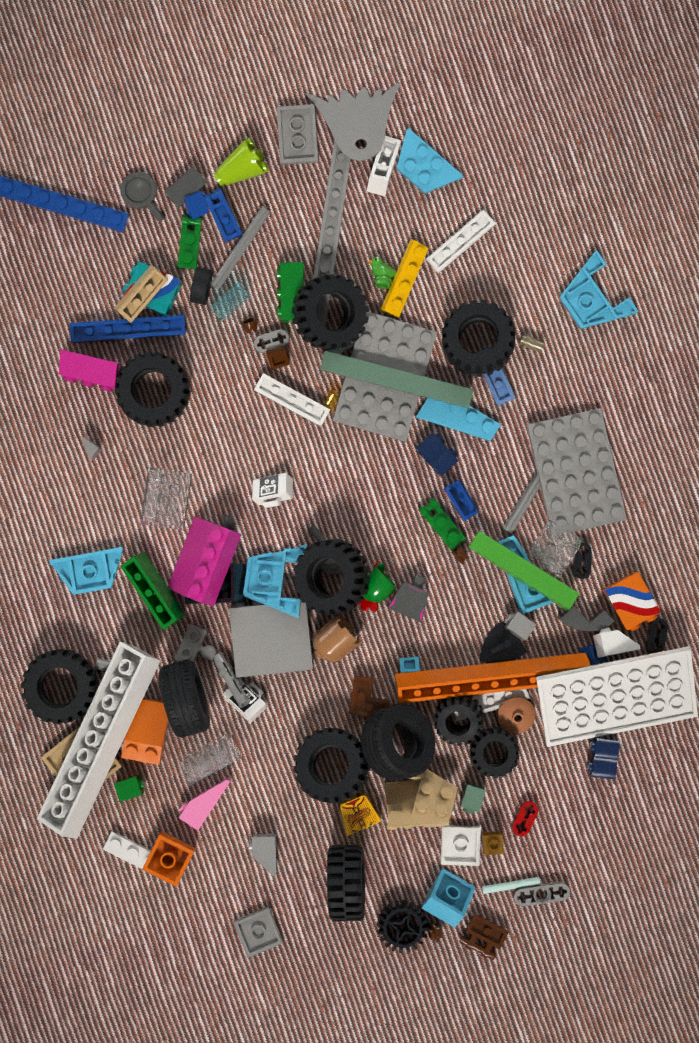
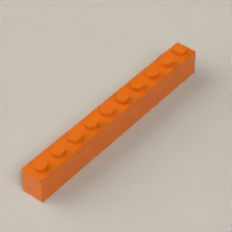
M586 653L398 673L395 674V686L398 702L406 703L537 688L536 677L591 665Z

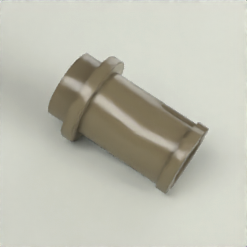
M523 334L519 342L522 348L527 347L538 353H541L545 344L544 341L532 338L529 334Z

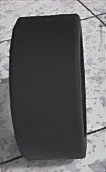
M201 267L196 268L191 286L190 302L206 305L211 289L212 270Z

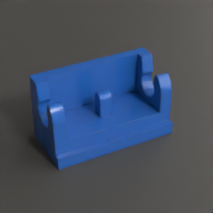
M460 479L443 489L463 522L479 513Z

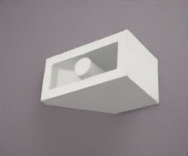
M610 628L599 630V634L593 635L598 658L640 649V645L619 630L611 631Z

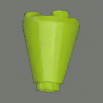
M249 137L242 141L213 174L219 185L223 186L224 184L230 185L263 175L269 171V168L262 161L265 159L260 149H255V144Z

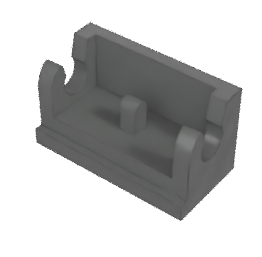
M193 166L165 190L164 193L179 208L185 203L184 197L197 192L207 181Z

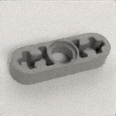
M552 882L517 888L514 891L513 897L519 906H530L564 901L569 897L570 889L564 882ZM560 886L566 890L562 896L558 893H552L554 897L550 898V887H552V891H558ZM539 889L547 891V896L544 899L536 897V892ZM530 890H533L532 895L535 900L531 901V897H525V901H521L517 897L520 896V892H524L525 895H531Z

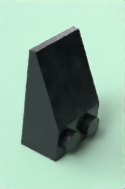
M230 563L216 603H246V597L243 595L246 564ZM185 597V604H203Z

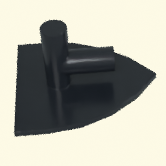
M503 621L492 629L485 638L481 648L480 661L488 663L512 661L526 653L527 650L518 637L504 628L506 623Z

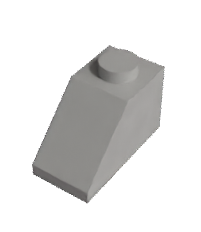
M276 833L253 834L252 840H249L248 843L249 851H252V857L272 876H276Z

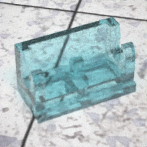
M237 282L211 304L209 309L219 320L224 321L251 296Z

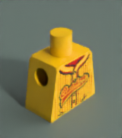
M365 792L359 795L356 794L354 798L340 803L347 836L381 822L380 815Z

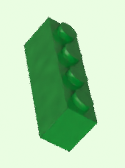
M145 552L133 556L120 566L163 630L173 626L187 616Z

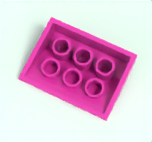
M194 517L168 588L197 602L214 607L241 534Z

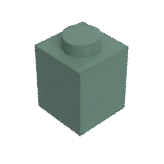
M466 782L460 801L463 811L474 814V811L479 813L486 789Z

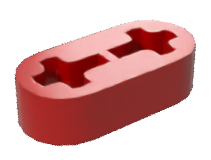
M533 801L523 802L514 818L512 830L517 836L527 835L537 817L538 807ZM533 805L532 809L534 812H530L526 818V810L524 808ZM524 819V827L526 829L518 832L516 825H520Z

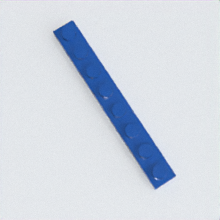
M0 176V197L118 232H125L130 216L129 213Z

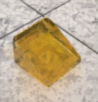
M331 389L323 406L335 413L340 393Z

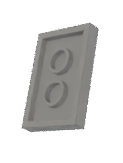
M314 104L276 107L280 165L318 163Z

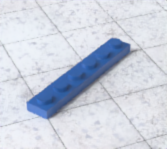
M184 315L135 318L132 323L127 319L70 323L71 343L186 335Z

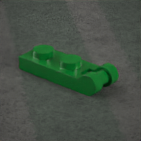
M189 215L182 216L177 265L180 269L196 270L202 217L192 219ZM195 225V231L188 230V226Z
M432 497L428 501L429 503L424 507L421 506L418 511L452 551L466 540V537ZM435 509L437 514L431 517L429 512Z

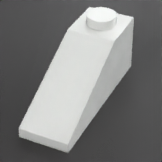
M385 136L382 148L377 153L373 164L367 192L381 196L386 195L401 140Z

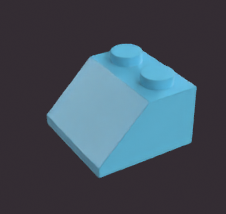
M442 868L427 893L422 909L455 928L464 918L476 887Z

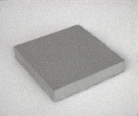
M269 906L233 921L247 958L284 943Z

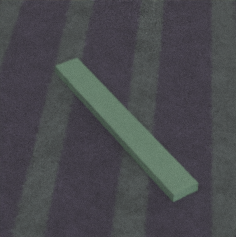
M328 351L324 352L320 368L321 371L468 409L474 389Z

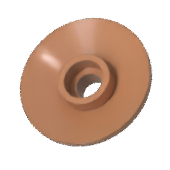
M523 697L508 698L498 709V723L508 733H523L533 725L535 709L532 703ZM516 715L521 716L519 720L514 719Z

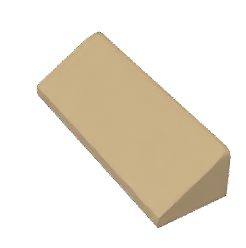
M150 265L114 309L132 323L168 281V278L157 268Z

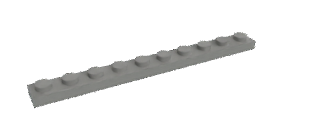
M335 139L313 279L334 274L351 159L341 152ZM331 294L323 295L317 305L318 319L325 328Z

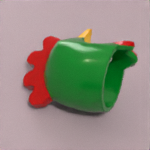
M381 561L376 562L373 570L368 575V577H371L370 583L366 586L369 590L367 594L362 595L364 600L357 604V606L361 604L360 608L363 611H368L370 608L372 612H376L378 603L385 600L396 588L395 584L384 573L385 565Z

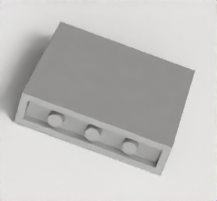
M257 601L252 602L253 606L237 603L233 604V608H229L236 678L313 670L307 602H301L299 618Z

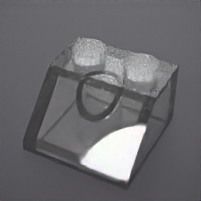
M548 520L529 550L544 569L560 578L579 550L582 539L553 521Z

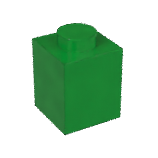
M139 774L114 783L119 802L140 796L144 793L143 789H146L143 778L139 777Z

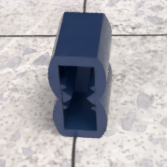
M432 433L415 450L442 477L458 462L456 458L458 454L451 447L448 449L443 444L445 440L438 433L436 435Z
M594 737V741L590 742L589 752L592 753V759L588 760L587 772H590V776L615 780L620 741Z

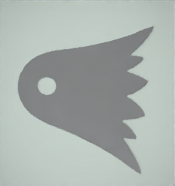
M401 82L392 86L382 96L381 90L378 89L372 98H370L365 87L358 92L355 99L346 90H342L339 102L330 95H327L328 102L312 94L306 93V95L323 116L341 152L352 160L364 161L374 157L382 148L391 105ZM357 140H365L367 143L366 147L358 149L355 146Z

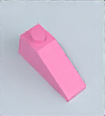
M228 777L195 796L189 803L184 802L179 810L182 813L179 819L199 830L231 779Z

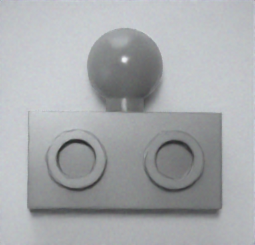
M190 623L175 659L181 662L188 659L195 663L198 654L201 653L205 660H212L216 655L215 647L212 645L202 646L209 631Z

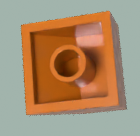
M161 831L142 870L177 887L196 847Z

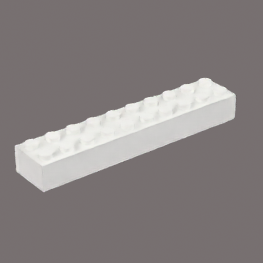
M123 642L119 643L37 817V820L60 836L78 838L160 663V660L135 646Z

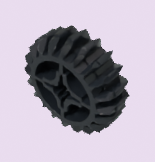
M403 899V905H399V901L395 900V907L388 903L390 910L383 908L382 912L385 915L379 914L378 918L381 921L377 922V927H380L377 930V934L382 935L380 937L381 942L386 941L385 947H389L392 944L391 949L393 952L399 947V953L403 952V948H406L407 953H409L410 946H413L415 950L417 949L416 942L421 945L423 944V940L420 937L427 938V934L423 931L429 930V926L424 925L428 923V918H423L425 911L419 912L421 908L419 905L413 908V901L407 906L406 899ZM398 912H405L400 918H391V916ZM411 914L418 920V929L409 923ZM406 920V927H403L400 931L399 925H402ZM387 923L396 929L395 938L388 933ZM415 934L412 938L401 941L404 935Z

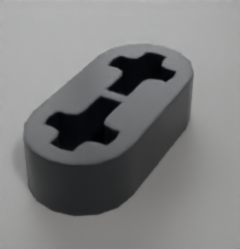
M579 543L573 550V574L578 579H586L591 574L592 550L587 543ZM581 546H584V549L587 550L583 560H581V554L578 553V549H581ZM581 562H583V568L587 569L583 576H580L581 574L577 572V568L581 567Z
M656 618L649 623L646 648L650 653L662 652L665 648L668 625L662 618ZM660 621V625H663V628L659 629L658 635H656L657 629L653 628V625ZM655 637H657V643L660 644V647L653 651L654 648L651 647V643H654Z

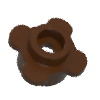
M429 922L428 937L438 943L439 939L443 938L441 926L439 923L431 924Z

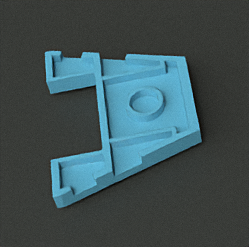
M597 250L559 297L579 329L635 315L639 312L630 298L612 308L591 277L592 274L606 266L605 261Z
M301 545L299 548L284 549L277 553L270 552L248 557L243 595L299 618L301 600L282 598L286 562L299 563L297 558L299 555H304L303 550L307 545Z

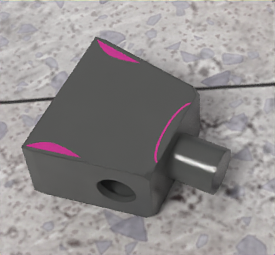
M415 574L411 584L403 582L387 608L422 622L429 594L428 591L422 589L426 578Z

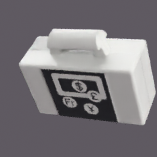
M287 473L253 480L252 500L258 505H264L265 508L279 506L281 501L293 498V478Z
M239 678L238 682L250 703L239 708L229 688L223 693V696L244 719L251 723L266 709V703L261 699L264 692L253 682L246 685ZM252 687L259 695H257V694H256L253 690H251L250 688Z

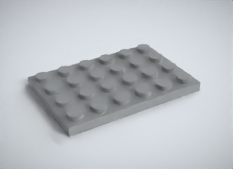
M366 312V317H369L368 323L363 325L366 328L362 334H358L360 338L354 343L351 358L425 377L437 332L372 312ZM345 377L332 421L406 442L419 396Z
M601 408L526 425L552 537L627 520Z

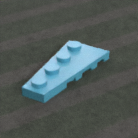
M514 535L497 541L530 562ZM506 573L521 614L554 603Z

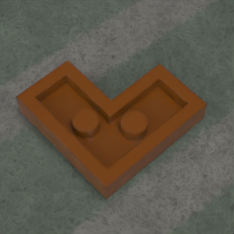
M354 676L349 714L369 717L374 711L389 706L390 700L371 697L374 678Z

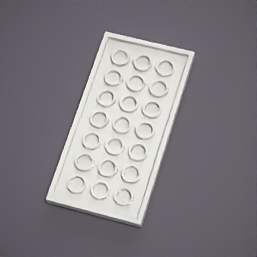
M689 646L536 677L547 747L698 717L692 655Z

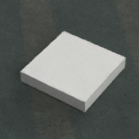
M442 826L441 865L479 866L481 827Z

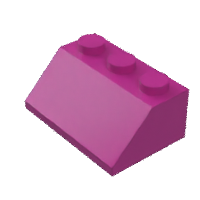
M61 349L59 375L64 377V381L75 383V380L82 381L84 386L93 388L94 385L101 386V390L112 392V389L117 388L115 381L116 377H119V370L121 369L118 363Z

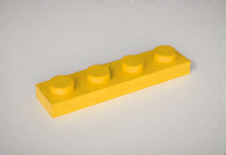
M410 240L381 310L396 318L400 317L427 254L428 247L415 240Z

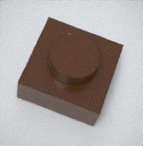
M284 345L266 351L272 370L290 365Z

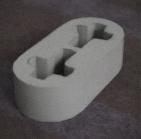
M282 329L260 335L255 339L254 347L257 352L262 354L283 345L285 347L289 343V335ZM278 334L286 336L284 343L279 341L273 342L272 340L277 339ZM260 340L264 342L271 341V343L265 345V349L257 347L260 344Z

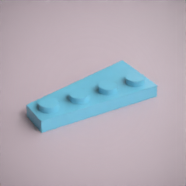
M427 398L416 416L418 419L467 433L487 441L492 440L501 425L471 406L468 409Z

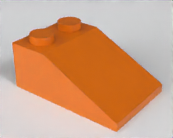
M148 698L142 699L124 738L121 758L156 765L160 764L163 758L169 723L163 701Z

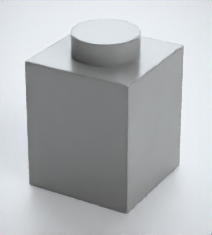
M518 611L513 614L510 613L504 621L506 623L504 628L522 641H526L536 627L534 622Z

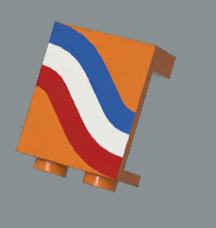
M638 571L602 589L605 597L609 598L624 625L622 626L623 630L635 631L641 627L640 623L644 621L649 623L658 618L657 614L660 613V610Z

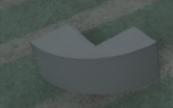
M572 606L570 610H566L558 618L566 626L580 631L601 630L615 622L605 610H600L588 621L575 606Z

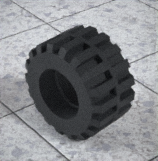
M472 695L444 698V700L441 699L434 716V728L437 729L438 736L442 735L443 741L449 740V744L453 745L455 742L457 746H461L462 742L467 745L470 743V739L474 741L477 735L479 736L483 725L484 712H482V705L478 706L479 701L477 699L473 700ZM453 712H462L468 716L470 722L463 726L455 725L449 720L448 715Z
M489 727L486 730H481L479 736L477 735L476 739L473 742L471 741L470 744L471 761L477 770L487 777H504L508 772L511 773L512 769L518 764L517 760L520 758V750L517 741L504 729ZM493 741L502 743L506 749L504 758L498 763H489L483 756L485 746Z

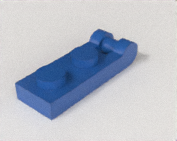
M220 187L211 194H204L206 204L225 243L242 236L243 234ZM219 198L220 202L213 205L212 201Z

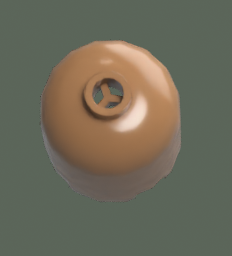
M338 613L314 635L313 644L316 648L314 652L320 659L324 658L329 662H337L361 645L362 640L359 636L357 638L352 632L355 629L344 617L340 618Z

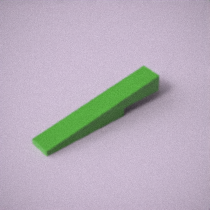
M480 531L477 532L468 547L564 610H570L580 594Z

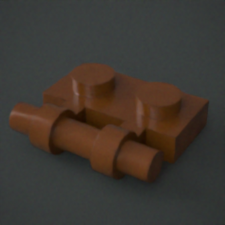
M473 913L465 929L471 936L467 938L462 935L459 942L464 944L465 948L481 953L480 956L494 960L497 953L491 950L492 947L501 949L509 931ZM477 938L487 942L486 945L482 946L476 943Z

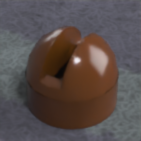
M248 318L241 322L246 333L251 334V330L256 332L258 327L256 318Z

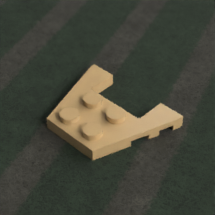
M425 770L416 777L408 778L420 781L412 814L391 810L387 830L403 827L404 829H412V827L424 826V828L449 826L458 787L429 770Z

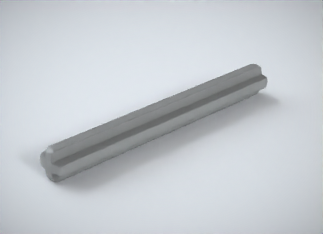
M260 208L212 280L211 285L219 290L269 216L270 211L268 209Z
M537 471L503 526V529L508 533L512 534L540 488Z

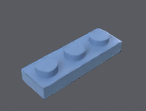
M490 346L475 354H483L490 351L493 348L492 346ZM502 369L499 371L495 370L493 374L488 376L487 373L483 374L497 407L515 399Z

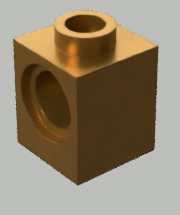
M501 831L481 832L485 856L504 854Z

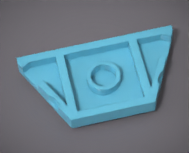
M409 128L406 130L396 170L420 191L427 194L434 189L442 188L451 182L459 181L463 178V175L413 131Z
M123 547L49 560V563L54 567L73 595L109 589L113 587Z

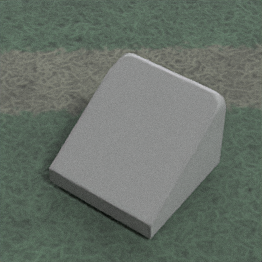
M83 437L82 442L90 460L93 461L100 453L101 448L88 438Z

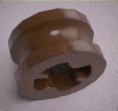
M457 546V550L451 553L463 565L464 561L470 558Z

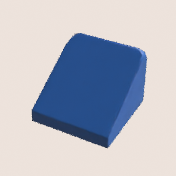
M201 190L184 197L186 213L192 219L209 213Z
M595 644L580 648L581 653H586L591 666L607 661L606 656L598 658Z

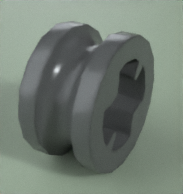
M230 513L228 516L222 515L223 527L235 530L232 514Z

